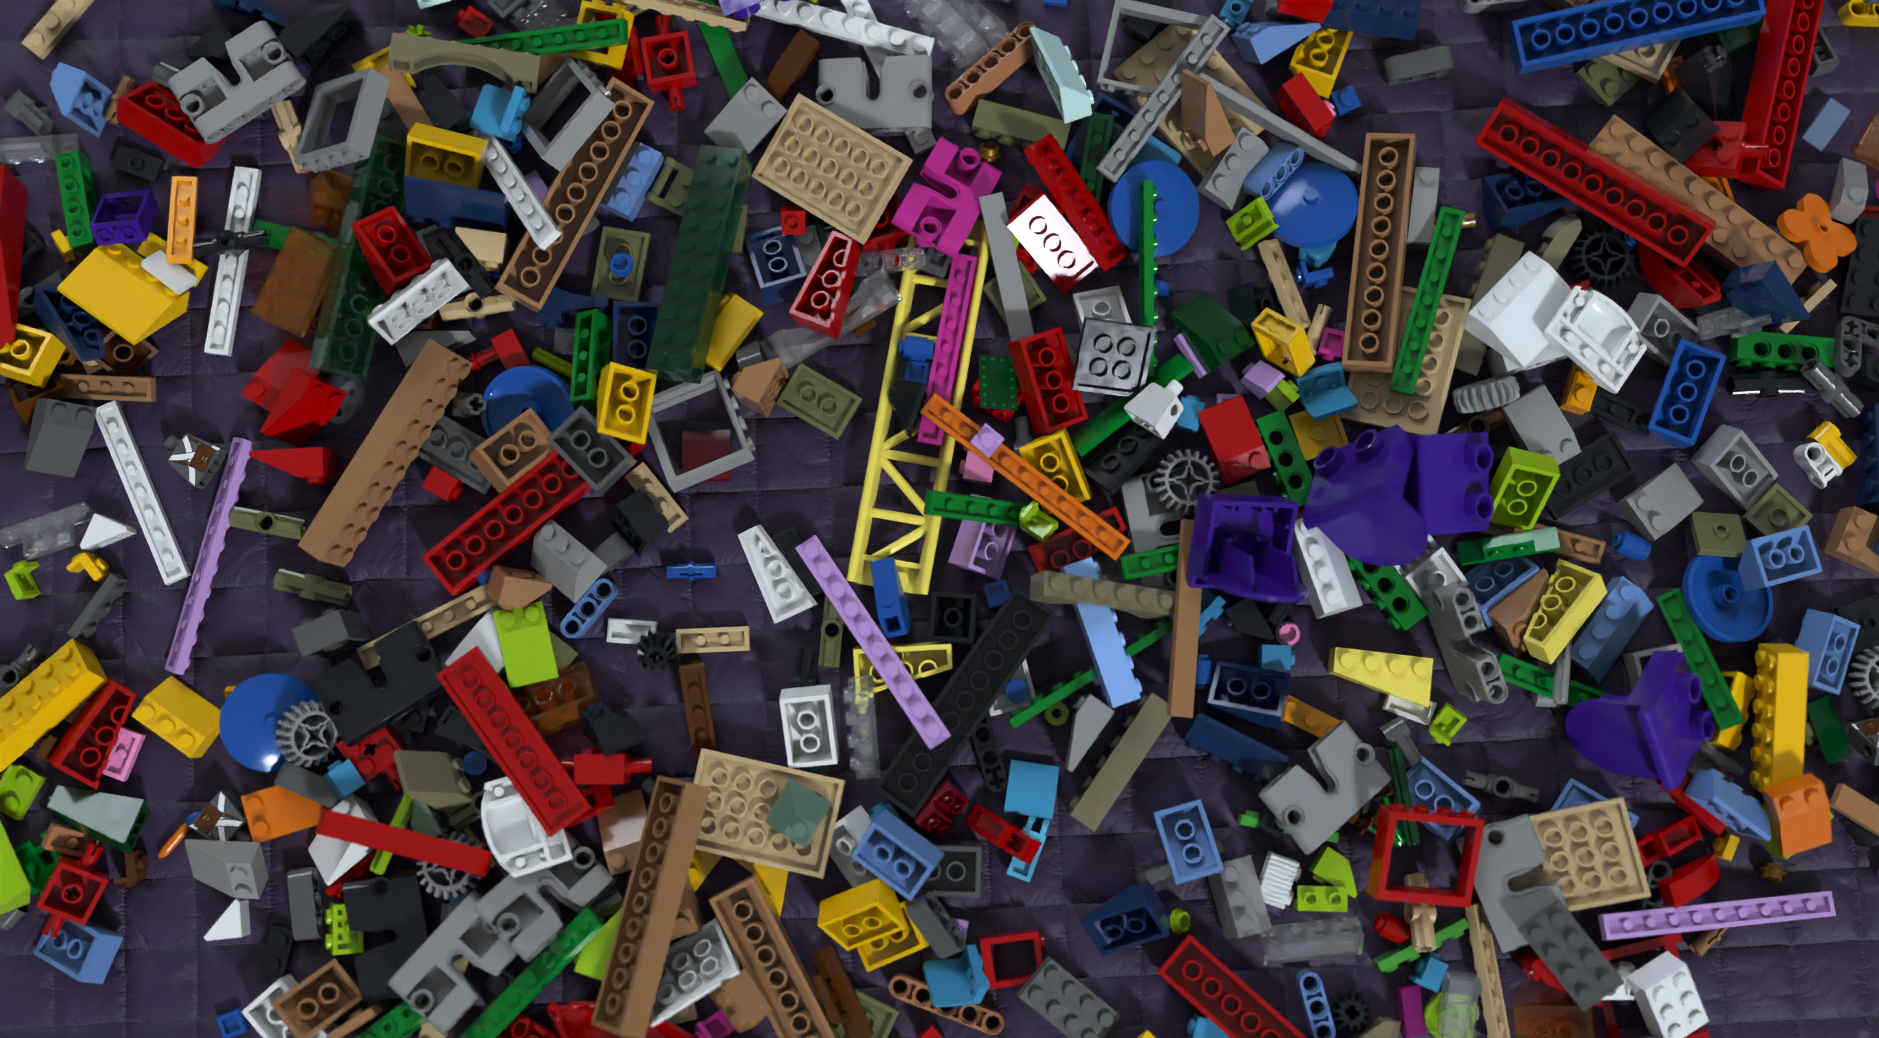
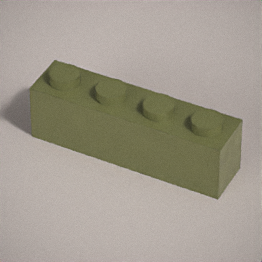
M979 99L972 124V133H975L977 137L982 139H989V137L998 139V142L1005 145H1012V143L1021 145L1023 149L1052 133L1064 151L1071 122L1065 124L1060 119Z

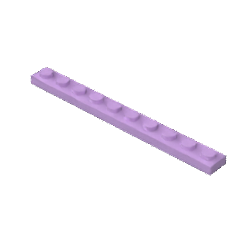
M237 437L233 438L165 666V670L172 673L184 675L185 669L189 667V655L192 646L197 641V628L204 617L203 608L205 601L211 594L210 584L218 570V557L225 546L224 537L226 530L230 527V513L239 499L238 490L240 483L243 482L246 475L245 466L247 460L251 457L249 456V451L253 450L251 447L253 441Z
M814 535L795 548L797 553L929 750L951 736L817 536Z
M1832 891L1687 905L1678 908L1668 907L1598 915L1602 940H1614L1836 916Z

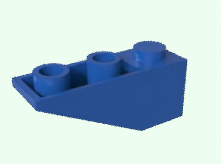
M894 557L871 561L877 614L884 637L890 638L908 634L913 624Z

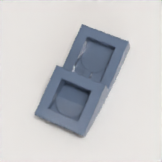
M1830 97L1814 116L1815 119L1800 138L1817 150L1822 151L1845 121L1850 110Z

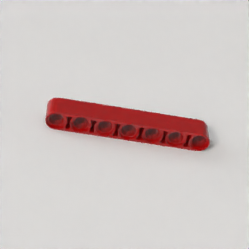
M323 809L316 830V834L483 877H486L493 854L491 851L327 809Z

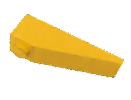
M1319 28L1311 33L1303 44L1301 43L1296 48L1289 70L1294 76L1302 72L1317 94L1329 99L1353 32Z

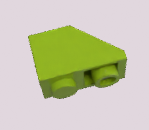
M1322 845L1308 868L1309 871L1314 873L1312 878L1324 886L1326 882L1333 886H1345L1348 889V895L1356 898L1357 890L1349 859L1328 846Z

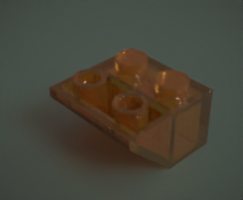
M332 170L321 171L311 181L310 221L355 236L351 225L361 220L364 216L369 199V183Z

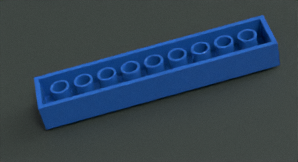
M1604 0L1514 20L1510 23L1507 34L1516 74L1520 75L1754 24L1766 14L1763 0Z

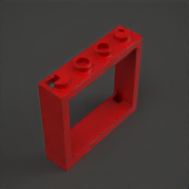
M1395 802V804L1391 803V805H1381L1367 893L1376 900L1470 908L1484 820L1475 815V811H1468L1466 809H1460V812H1453L1450 808L1439 806L1437 810H1432L1428 806L1414 804V808L1398 802ZM1397 819L1466 826L1456 890L1386 884Z

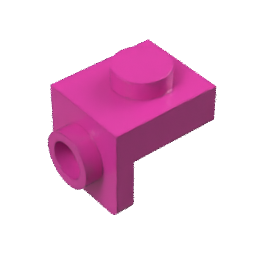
M1324 327L1317 356L1322 357V361L1327 363L1341 361L1345 332Z
M720 1011L703 1022H698L694 1028V1036L697 1038H726L733 1032Z

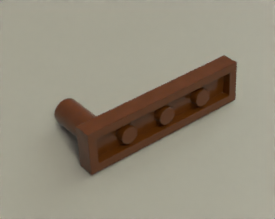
M693 659L688 665H680L679 673L694 760H699L701 748L718 752L705 665L701 660Z

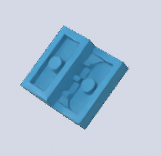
M1011 760L1004 812L1052 819L1059 767Z

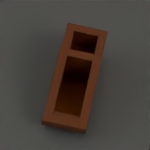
M800 28L781 55L763 86L780 104L784 102L806 73L807 66L821 49L820 42Z

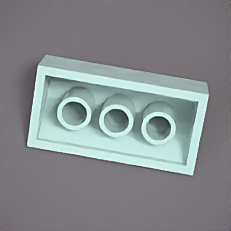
M1034 26L1030 27L1035 65L1064 123L1066 124L1092 115L1091 104H1094L1091 90H1086L1083 75H1078L1079 71L1076 61H1071L1068 46H1063L1059 37Z

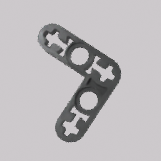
M1851 316L1844 317L1836 325L1834 369L1838 374L1843 377H1851L1860 369L1862 345L1879 350V325ZM1867 332L1872 333L1876 339L1871 338ZM1843 343L1849 344L1853 350L1847 349Z

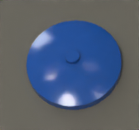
M1150 160L1137 163L1126 169L1111 189L1108 199V219L1111 229L1125 248L1139 255L1138 181L1153 180V186L1157 187V199L1154 200V210L1157 212V223L1154 225V235L1157 236V248L1154 249V257L1172 254L1189 241L1196 229L1200 210L1197 191L1187 174L1169 162Z
M1302 162L1268 200H1265L1274 216L1272 218L1274 223L1279 225L1271 233L1281 241L1300 248H1319L1340 240L1354 225L1359 206L1357 190L1347 175L1333 166L1319 162Z
M522 365L502 372L488 385L483 395V399L487 402L486 410L481 412V418L485 432L490 438L531 407L553 433L577 410V406L570 403V389L559 376L539 366Z
M1697 555L1688 564L1682 582L1684 602L1696 625L1710 637L1724 643H1742L1759 636L1766 629L1772 617L1773 596L1771 587L1745 592L1738 570L1741 558Z
M264 673L250 677L237 685L222 705L219 716V732L222 742L230 755L242 765L263 772L279 771L284 761L287 760L284 759L285 754H281L278 751L281 745H277L275 742L280 738V735L275 734L274 731L281 730V725L277 721L285 720L283 713H291L290 706H299V702L304 701L308 703L310 700L319 703V700L306 684L292 676L281 673ZM316 715L308 716L301 722L307 723L310 719H314ZM313 744L308 749L305 748L303 752L314 749L316 745Z

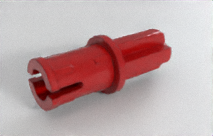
M493 345L478 353L472 352L471 356L466 359L474 363L470 368V372L476 369L482 370V366L498 360L500 357Z

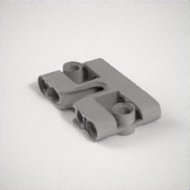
M259 21L225 42L232 65L240 75L238 85L232 86L229 80L204 57L168 80L167 84L181 104L182 111L189 116L207 144L216 143L299 90L306 83L304 76L292 60L291 55L277 39V35L267 21ZM281 53L280 57L274 60L275 55ZM200 105L199 109L193 112L194 107Z
M929 55L885 56L880 77V94L875 100H870V82L866 64L861 61L860 57L821 59L818 61V89L815 94L818 105L866 133L932 130V101L934 99V92L932 90V57ZM925 88L927 90L925 96L917 98L918 90ZM833 92V98L825 102V95Z
M1183 467L1171 469L1169 477L1180 476ZM1155 471L1132 476L1119 489L1132 554L1178 545L1180 534L1164 536L1160 532L1161 524L1174 522L1192 514L1190 509L1187 515H1183L1182 507L1178 513H1174L1175 505L1167 509L1165 505L1168 500L1159 501V497L1163 493H1155V488L1150 484L1152 477H1161ZM1188 477L1181 480L1185 487L1193 484L1191 480H1188ZM1170 487L1173 494L1182 500L1180 491L1176 487ZM1196 488L1193 489L1190 501L1198 499ZM1171 572L1137 578L1139 586L1161 590L1176 588V584L1170 579Z
M1455 582L1446 586L1427 584L1421 592L1422 601L1429 613L1430 623L1456 692L1467 696L1472 703L1480 700L1496 704L1502 703L1507 698L1508 689L1497 658L1491 651L1476 646L1470 638L1471 633L1475 634L1486 629L1473 593L1469 589L1460 588ZM1467 616L1469 618V624L1464 623V620ZM1483 663H1485L1486 668L1485 671L1482 673L1481 666Z
M1345 720L1335 724L1307 749L1318 773L1328 785L1327 792L1305 770L1295 765L1293 768L1288 766L1258 794L1270 811L1274 813L1277 825L1290 833L1291 837L1305 854H1309L1317 849L1391 780L1389 774L1375 758L1373 748L1363 743ZM1357 750L1362 755L1361 761L1357 758ZM1289 812L1292 813L1294 818L1292 824L1288 821Z
M1527 813L1498 824H1491L1484 828L1482 832L1474 887L1503 953L1530 945L1518 928L1558 899L1570 913L1558 882L1531 884L1519 889L1510 887L1508 883L1509 879L1527 873L1546 860V854ZM1499 831L1503 839L1500 842H1493L1489 838V832ZM1465 835L1456 838L1461 856Z
M565 828L564 831L573 857L572 860L516 878L508 875L474 907V911L496 932L498 939L507 943L526 963L531 961L561 933L560 928L563 926L551 905L540 895V892L549 891L561 903L580 914L586 907H590L606 893L617 880L595 859L594 852L588 847H583ZM584 858L589 863L581 865L576 860ZM511 924L515 929L507 932L502 929V926Z
M476 889L460 903L387 984L442 1035H445L479 998L466 977L454 967V958L460 954L464 955L475 966L498 977L518 955L507 943L500 941L496 932L491 930L489 925L474 911L476 904L483 898ZM511 924L502 926V929L507 932L515 929ZM427 994L430 1002L426 1008L422 1009L418 1006L417 1000L420 995Z

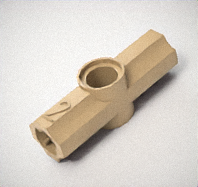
M281 100L271 107L280 130L278 131L279 139L283 147L288 151L295 171L298 174L311 172L310 170H303L302 166L294 163L304 125L299 121L293 103L290 100Z
M495 291L489 297L481 300L482 306L480 309L473 310V304L481 300L473 292L467 296L451 299L439 309V313L444 322L471 317L483 318L489 314L514 311L515 300L499 291Z
M1423 873L1409 874L1404 877L1405 886L1428 888L1427 876ZM1406 902L1404 918L1407 923H1410L1413 950H1416V952L1435 950L1436 940L1433 923L1437 915L1436 906Z

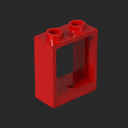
M1300 72L1281 86L1274 98V102L1288 121L1320 141L1327 136L1326 133L1332 128L1331 124L1335 117L1303 73Z
M1038 929L979 937L984 975L988 977L989 981L988 990L1024 985L1032 976L1027 975L995 980L991 952L992 944L1033 939L1037 968L1044 961L1041 950L1046 949L1044 934L1039 935Z

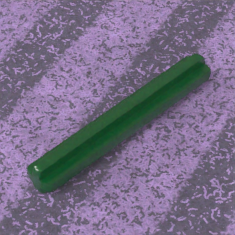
M1401 748L1387 750L1396 800L1398 803L1405 804L1406 807L1413 808ZM1401 820L1405 844L1407 846L1419 844L1420 838L1416 821Z

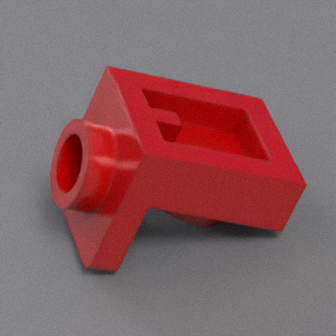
M471 6L465 10L461 8L454 19L457 22L454 28L458 31L462 30L472 38L486 37L494 24L491 19Z
M783 204L781 210V233L783 235H804L806 232L805 220L807 210L799 205Z

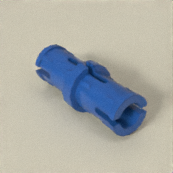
M689 561V564L667 563V579L689 578V580H695V578L716 579L717 577L716 563L700 564L695 563V561Z

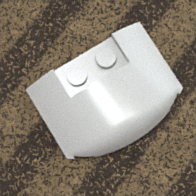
M1575 286L1543 332L1553 348H1559L1592 377L1590 379L1592 382L1615 394L1646 351V344L1640 345L1636 332H1639L1638 327L1619 305L1595 290L1589 292L1580 290V286Z
M508 777L485 783V793L481 802V819L484 834L494 857L510 873L509 875L516 878L573 859L564 828L554 836L549 837Z

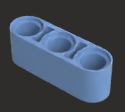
M1282 141L1276 143L1244 179L1242 186L1244 193L1268 200L1302 163L1304 157L1303 149Z
M603 578L594 582L562 620L560 625L562 634L568 638L577 639L582 637L615 599L618 593L617 585L613 581ZM607 583L610 586V593L603 597L600 594V587ZM592 602L595 610L591 615H586L584 606ZM572 621H576L579 625V629L575 634H571L568 630V626Z
M1303 969L1297 973L1295 982L1309 1033L1313 1038H1335V1027L1322 981L1312 970ZM1308 976H1313V985L1309 988H1304V979ZM1317 1000L1320 1001V1009L1316 1012H1311V1003ZM1326 1025V1034L1324 1036H1317L1318 1027Z

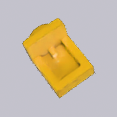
M79 553L66 566L69 572L79 573L85 569L94 581L104 582L110 575L108 571L109 565L102 558H98L96 554Z

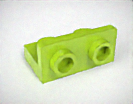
M13 763L5 768L0 776V811L18 821L23 819L47 777L23 763Z
M1299 885L1297 886V898H1293L1292 907L1297 911L1348 912V889L1345 886Z
M329 903V909H325V924H329V934H325V949H329V953L332 955L363 953V932L349 930L345 903Z

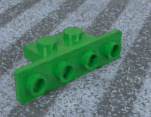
M1554 526L1458 542L1457 548L1460 564L1464 566L1560 550V542L1557 528Z

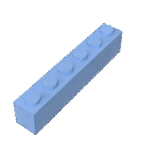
M1092 557L1061 568L1062 574L1099 579L1098 576L1101 575L1099 565L1096 561L1093 562ZM1073 604L1109 708L1140 699L1139 693L1142 692L1141 684L1138 678L1134 679L1131 669L1134 668L1130 655L1125 654L1123 646L1126 643L1122 632L1117 631L1115 625L1117 616L1114 609Z

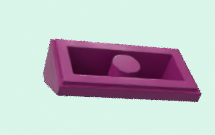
M1412 984L1395 987L1399 1021L1402 1022L1400 1029L1401 1037L1415 1038L1425 1035L1426 1028L1420 985Z

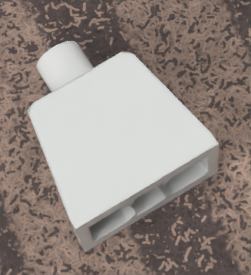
M1174 379L1165 388L1156 383H1150L1126 404L1124 409L1133 422L1164 439L1183 412L1184 407L1177 396L1184 388Z

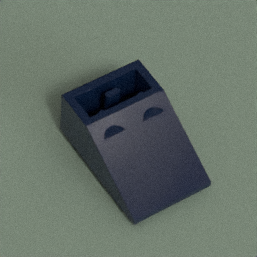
M1100 92L1091 106L1093 112L1116 115L1110 148L1137 114L1103 92ZM1090 116L1084 118L1065 152L1072 165L1079 170L1082 167Z

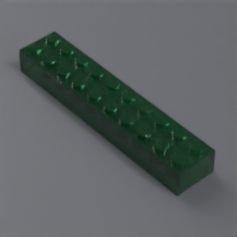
M377 132L369 158L355 163L308 369L356 381H366L377 331L369 324L367 317L372 314L371 312L376 306L384 303L386 293L375 279L351 225L394 205L403 218L406 208L404 173L407 143Z
M700 145L645 367L648 372L656 374L657 379L701 384L754 162L744 148Z

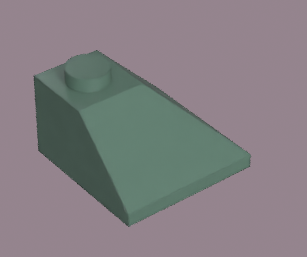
M789 778L765 823L799 845L808 847L832 802Z
M413 799L411 819L413 832L441 838L442 834H449L455 830L451 826L446 813Z

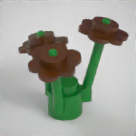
M1386 784L1371 799L1378 800L1382 798L1385 805H1391L1388 796L1395 791L1394 786ZM1380 809L1377 810L1376 816L1370 811L1359 815L1353 832L1362 835L1365 831L1369 830L1376 836V829L1372 825L1373 823L1375 825L1378 824ZM1399 819L1396 821L1392 848L1400 847L1405 843Z

